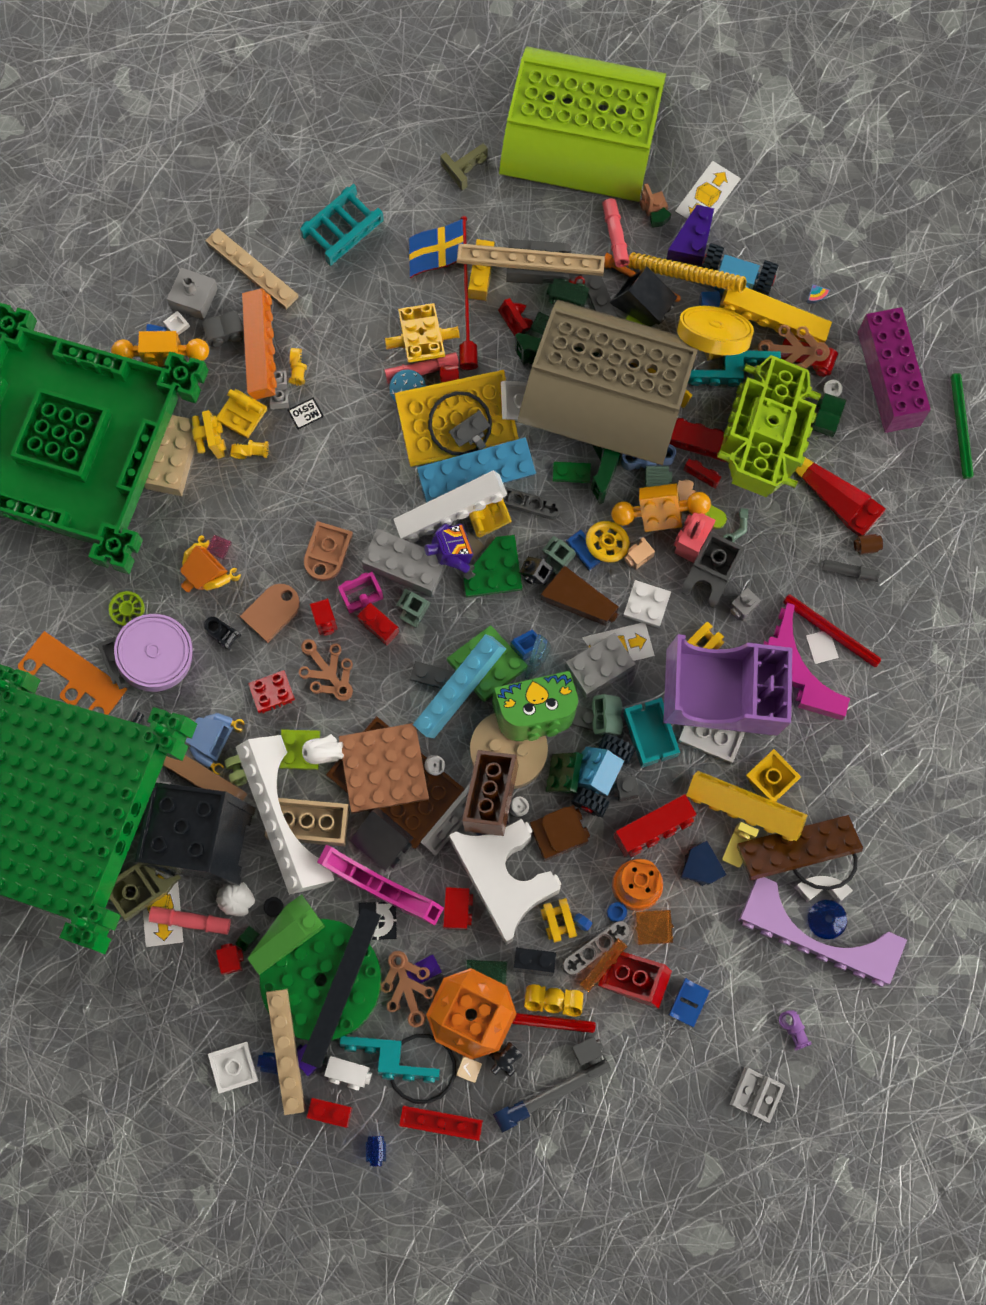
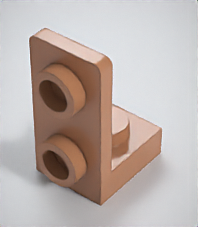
M648 183L644 184L643 191L641 192L640 206L643 211L645 210L647 216H650L651 212H658L663 207L668 210V204L662 191L652 194Z

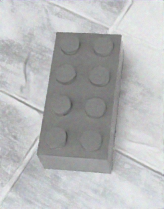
M380 529L376 530L362 560L363 569L370 572L373 571L377 575L433 597L447 566L439 564L436 555L427 556L424 547Z

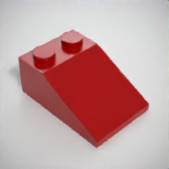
M611 949L598 986L659 1009L672 970L665 964Z

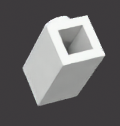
M330 1056L324 1076L329 1077L328 1082L339 1085L340 1081L348 1083V1088L359 1090L360 1087L364 1088L365 1084L369 1085L372 1073L369 1072V1067Z

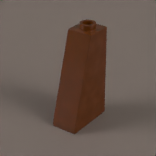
M566 566L560 570L541 594L543 602L607 626L609 622L613 623L619 615L617 613L619 606Z

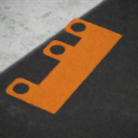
M45 631L18 664L19 670L35 675L44 663L69 681L60 693V698L63 701L76 705L86 692L96 699L89 707V710L101 707L106 715H109L128 690L126 687L119 689L117 683H112L109 675ZM28 659H32L36 663V667L32 671H26L23 667L24 662ZM73 688L78 692L75 700H68L65 693L68 689Z

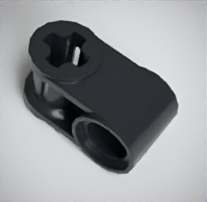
M209 617L204 622L207 634L229 651L232 649L231 645L235 640L242 636L237 630L225 624L217 617ZM211 624H218V628L216 630H209V626Z

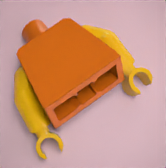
M203 535L198 537V543H194L184 552L180 571L186 577V580L181 584V587L186 592H190L194 587L198 590L207 591L220 588L229 583L230 580L238 581L241 577V574L238 576L232 575V573L237 571V568H232L229 574H226L228 571L207 550L210 546V541L207 540L205 543H201L205 539Z

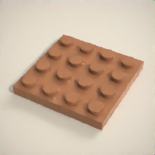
M413 723L339 736V742H343L342 753L344 756L342 760L352 814L429 800L417 728Z

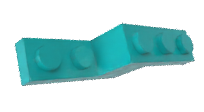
M747 350L736 355H723V370H692L688 384L694 386L701 384L719 386L722 384L736 387L743 382V368L745 364L753 367L760 365L770 355L781 359V351Z
M343 1036L340 1039L341 1048H344V1051L356 1052V1049H362L365 1053L376 1054V1051H380L378 1075L382 1076V1079L394 1080V1077H402L403 1081L423 1079L422 1082L435 1083V1080H439L440 1069L400 1066L402 1041Z

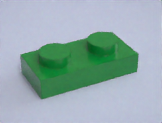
M553 462V482L590 483L591 463Z

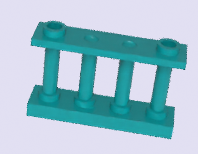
M354 183L350 187H346L335 200L310 221L304 222L300 228L303 239L311 235L326 250L324 253L325 259L330 266L384 221L383 212L379 208L370 211L356 197L357 189ZM351 201L366 218L361 222H357L342 207ZM337 212L352 227V230L344 234L329 218ZM324 224L339 241L334 245H330L316 229Z

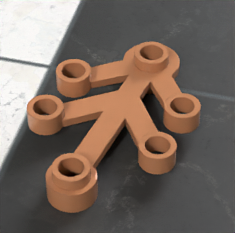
M782 325L778 332L780 336L786 337L792 345L773 344L769 339L761 341L758 345L759 351H764L762 346L765 344L768 346L767 351L793 353L785 360L790 363L795 362L803 354L810 355L803 363L797 364V366H802L805 369L816 360L823 361L827 359L830 354L828 345L823 342L818 343L809 333V329L806 326H801L797 329V336L804 338L811 347H804L791 332L788 325ZM783 327L787 329V334L782 333ZM800 329H804L806 334L801 335ZM817 349H821L823 354L818 355Z
M310 639L305 640L301 645L302 652L306 656H311L322 671L310 670L308 667L303 666L299 669L300 677L302 679L330 680L334 686L321 685L318 681L312 682L310 685L312 693L334 694L340 701L349 700L353 694L352 686L349 684L350 670L353 668L352 661L348 658L342 660L343 673L340 681L336 676L338 658L342 652L340 645L332 644L330 646L331 659L328 666L317 652L316 643ZM311 644L312 648L308 650L305 646ZM334 647L339 648L337 653L332 652ZM345 662H349L351 664L348 668L344 667L343 665ZM303 670L308 671L306 676L301 675ZM314 685L320 686L317 691L313 690ZM341 688L347 690L345 694L339 692Z
M394 951L388 958L390 970L385 981L381 983V991L389 993L394 989L392 982L397 973L400 981L392 999L387 1003V1009L390 1012L398 1011L400 1009L399 1002L404 993L411 1012L408 1016V1023L412 1027H420L425 1023L426 1018L424 1013L419 1011L412 989L423 994L427 999L435 997L436 989L432 986L426 987L409 978L406 970L417 974V977L421 980L427 979L430 976V971L426 967L420 968L408 962L407 955L404 952ZM397 957L401 958L400 965L396 963ZM421 970H425V972H426V976H425V977H422V976H421V974H420ZM386 983L390 985L389 990H386L384 988V985ZM428 989L432 990V996L427 995ZM392 1002L396 1004L395 1010L391 1008ZM416 1015L421 1017L420 1022L415 1020Z

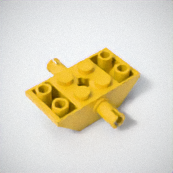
M432 303L398 309L402 334L401 336L385 338L387 350L398 347L405 348L407 362L411 363L445 357L443 340L460 337L458 326L445 329L439 328L435 304Z

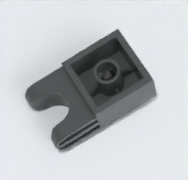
M509 239L508 248L571 253V246L567 243ZM507 268L506 282L563 284L567 283L570 278L569 273Z
M710 532L683 584L682 593L690 595L696 586L707 585L712 592L709 598V606L716 608L744 555L745 548ZM721 557L722 561L717 562L715 558Z

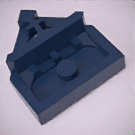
M705 841L690 849L688 854L685 855L684 869L681 872L680 878L689 879L699 883L700 886H704L723 878L727 874L708 841Z

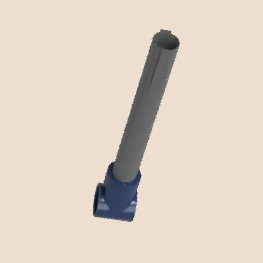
M603 1059L524 1102L521 1100L511 1108L509 1106L494 1113L493 1116L503 1133L518 1125V1121L529 1118V1114L610 1072L611 1067L607 1060Z

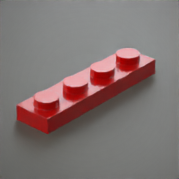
M403 1106L399 1126L479 1141L483 1120Z

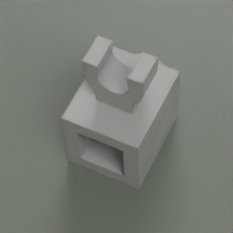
M747 588L731 603L729 607L731 609L730 612L735 618H740L743 621L759 606L761 600Z

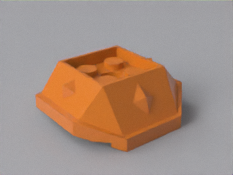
M469 968L444 977L426 1016L437 1043L469 1059H475L499 1051L516 1016V1010L507 985L475 969ZM468 1009L476 1010L477 1017L474 1020H469L466 1017L465 1013Z

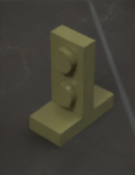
M482 143L456 162L445 152L440 156V164L458 187L464 190L468 187V178L465 174L472 167L486 160L488 148Z

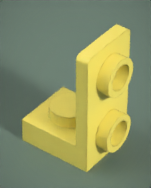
M743 822L738 823L725 850L722 861L737 868L741 867L743 861L737 844L756 838L759 830Z

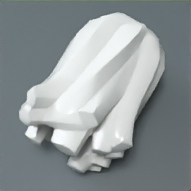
M332 734L324 738L306 741L302 747L303 758L310 764L338 761L344 756L342 753L343 742H336L337 739Z

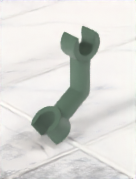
M740 508V528L732 534L724 535L723 538H730L731 542L734 543L736 539L747 532L748 509Z

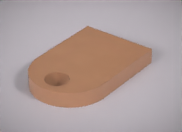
M316 522L304 557L305 569L313 579L328 581L339 574L353 532L322 522ZM319 566L326 569L322 575L315 573V569Z
M272 585L240 618L263 640L269 643L298 613L300 607L298 594L289 585ZM285 592L292 593V598L289 601L282 599V595Z

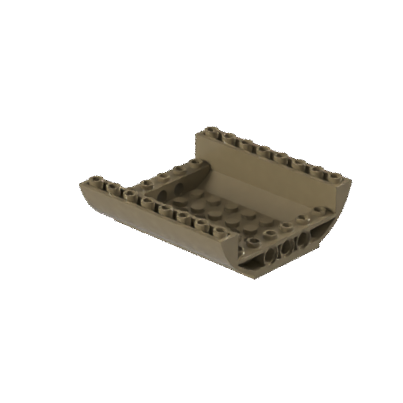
M557 300L552 308L532 365L517 422L663 465L698 349L686 344L677 334ZM581 347L583 351L577 352L574 348ZM598 352V353H600L602 356H601V357H594V356L592 355V353ZM635 363L638 367L631 368L628 364ZM652 368L656 373H649L647 369Z

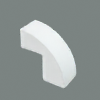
M815 876L806 879L809 882L822 886H832L842 882L828 876ZM803 882L794 887L806 902L822 891V889H815ZM845 884L841 888L827 891L838 903L853 890Z

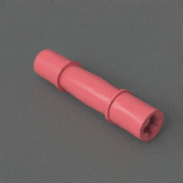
M610 198L603 201L602 205L612 244L611 251L613 252L615 265L617 267H625L630 261L620 222L621 216L617 201Z
M454 352L446 354L442 358L418 361L408 365L402 364L401 366L385 369L384 371L387 383L390 384L392 377L401 370L410 369L423 376L436 371L440 372V366L458 365L459 367L457 353Z
M152 906L149 914V922L205 930L207 933L213 932L228 935L231 925V919L175 911L173 908L167 909Z

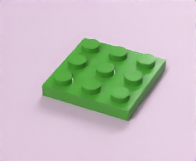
M491 625L447 657V662L456 671L485 634L494 637L506 648L505 652L473 690L483 702L493 696L495 687L507 685L528 669V665Z

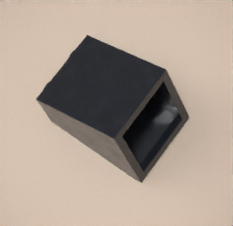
M645 267L626 280L610 304L651 327L655 324L659 325L665 320L666 317L664 315L675 306L673 303L677 296L648 267Z

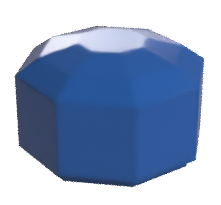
M577 913L573 919L575 926L580 930L588 931L592 926V922L580 913Z

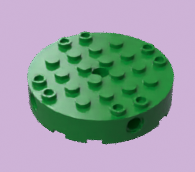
M320 919L325 926L322 930L260 974V992L268 1013L266 992L288 989L294 1035L307 1041L311 1037L354 930L351 926L335 920ZM369 945L332 1041L339 1040L341 1037L349 1036L357 1031L368 1020L377 1006L381 992L382 974L379 960L371 945ZM320 975H324L327 978V982L323 986L316 984V979Z

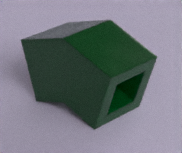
M664 207L658 212H651V228L663 227L671 219V213Z
M248 926L244 933L239 936L236 945L246 951L260 934Z

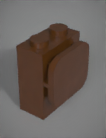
M574 805L564 807L530 822L532 833L544 861L588 844V838H590L587 827L582 826L580 821L583 820L579 809H575Z

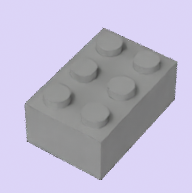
M613 633L566 661L565 668L567 671H570L573 681L586 699L633 671L636 664L616 633Z

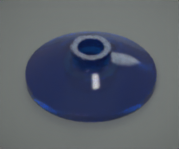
M821 900L815 903L809 910L808 925L816 936L822 939H834L845 931L847 914L839 903L833 900ZM827 915H830L832 917L831 922L826 921L825 918Z

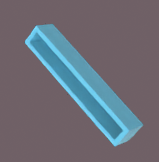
M485 634L413 725L426 737L435 738L505 652L506 648L494 637Z

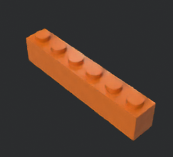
M260 288L242 293L247 393L255 400L275 396V388L277 387L274 376L276 365L273 359L275 348L272 341L274 332L271 321H273L270 306L272 305V298Z

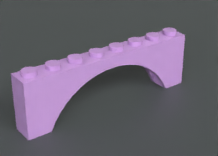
M765 877L755 879L738 920L743 922L742 926L753 930V928L761 930L760 934L766 937H777L779 942L784 945H795L798 947L797 950L802 953L809 954L811 952L816 955L818 960L823 962L829 960L835 963L834 966L844 971L847 968L854 971L853 975L862 979L865 977L870 978L873 984L880 987L891 983L907 942L906 939L887 932L874 942L861 947L839 948L820 943L796 927L782 906L777 883Z

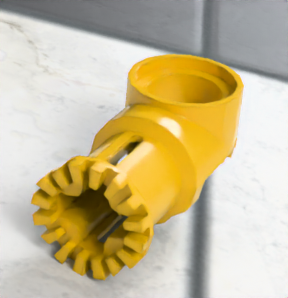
M291 348L290 368L292 373L289 383L296 384V386L305 385L304 372L307 370V365L301 363L302 360H300L302 359L300 355L302 356L300 354L302 353L301 348Z
M249 440L248 445L232 444L230 456L237 459H245L247 456L251 457L252 455L267 458L269 442L259 443Z

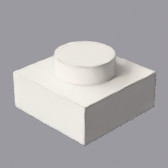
M178 311L163 321L169 331H176L178 335L190 327L189 323Z

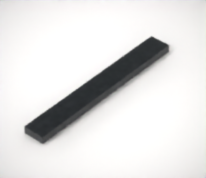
M362 908L301 1062L319 1069L321 1068L381 918L380 914Z

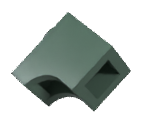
M555 536L551 538L542 550L548 555L546 563L554 569L553 572L556 574L564 566H567L576 555L575 550Z
M405 589L396 605L403 609L400 619L417 628L431 603Z

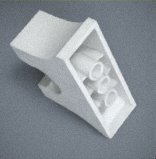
M522 819L507 826L504 836L490 834L469 836L459 832L449 835L455 852L506 945L513 941L515 930L523 917L537 905L559 894L561 887L558 876L556 874L552 875L551 871L537 874L528 881L516 880L508 873L505 865L507 859L513 853L521 851L531 841L533 831L528 822L524 823Z

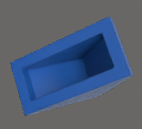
M533 629L510 642L511 648L523 661L527 660L545 644Z

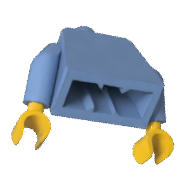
M215 713L205 716V718L198 717L195 720L197 727L192 739L187 738L186 742L191 745L190 751L196 761L207 768L211 767L215 774L220 775L215 772V767L221 766L224 768V766L220 763L215 764L213 760H218L232 729L237 733L243 731L237 728L236 724L245 725V723L241 719L233 721L228 716Z

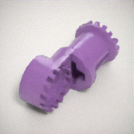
M787 1010L780 1014L779 1023L792 1036L795 1043V1051L811 1045L812 1043L808 1041L804 1031L805 1026L802 1025L799 1014L797 1015V1012H794L795 1010ZM786 1015H790L792 1017V1025H789L786 1022Z

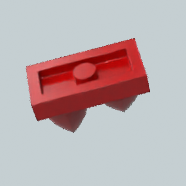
M508 298L503 301L498 311L514 336L518 333L525 334L533 323V320L521 316L526 305L512 302Z

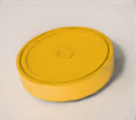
M694 306L685 309L680 315L677 328L678 336L686 344L700 351L716 355H736L747 351L754 332L752 324L745 317L733 311L714 306Z

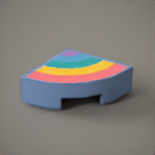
M812 285L807 303L815 304L827 297L830 289Z

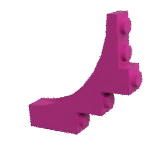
M787 603L785 608L780 610L778 619H781L780 626L776 625L774 637L770 636L768 641H764L763 644L792 648V687L802 689L798 690L796 701H799L798 708L843 720L846 716L850 698L838 694L823 685L812 675L802 661L793 636L792 619L795 605Z
M325 846L317 861L318 864L333 872L348 884L360 888L375 898L393 905L402 912L434 926L444 907L433 900L377 874L331 846Z

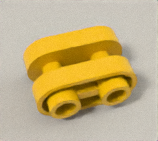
M708 621L687 641L689 644L699 647L697 644L705 637L709 640L703 647L706 649H719L725 643L723 641L724 636L720 632H717L715 635L710 632L713 626Z
M566 898L558 900V907L553 908L550 902L543 904L544 908L540 909L543 921L547 920L549 928H546L548 939H553L554 943L562 941L561 934L567 933L569 938L577 936ZM562 914L565 925L558 927L555 915Z

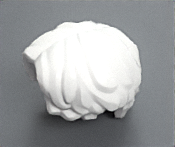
M241 882L240 886L226 883L219 889L216 902L219 909L226 915L245 916L249 912L248 908L255 903V898L244 882Z

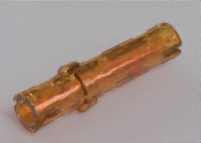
M617 938L610 949L603 953L604 956L580 985L590 992L609 967L617 962L616 959L628 946L621 939Z

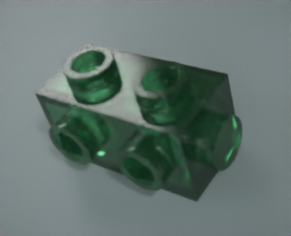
M554 278L553 284L548 286L546 295H549V302L555 305L557 300L585 308L589 288L581 283L573 284L563 278Z

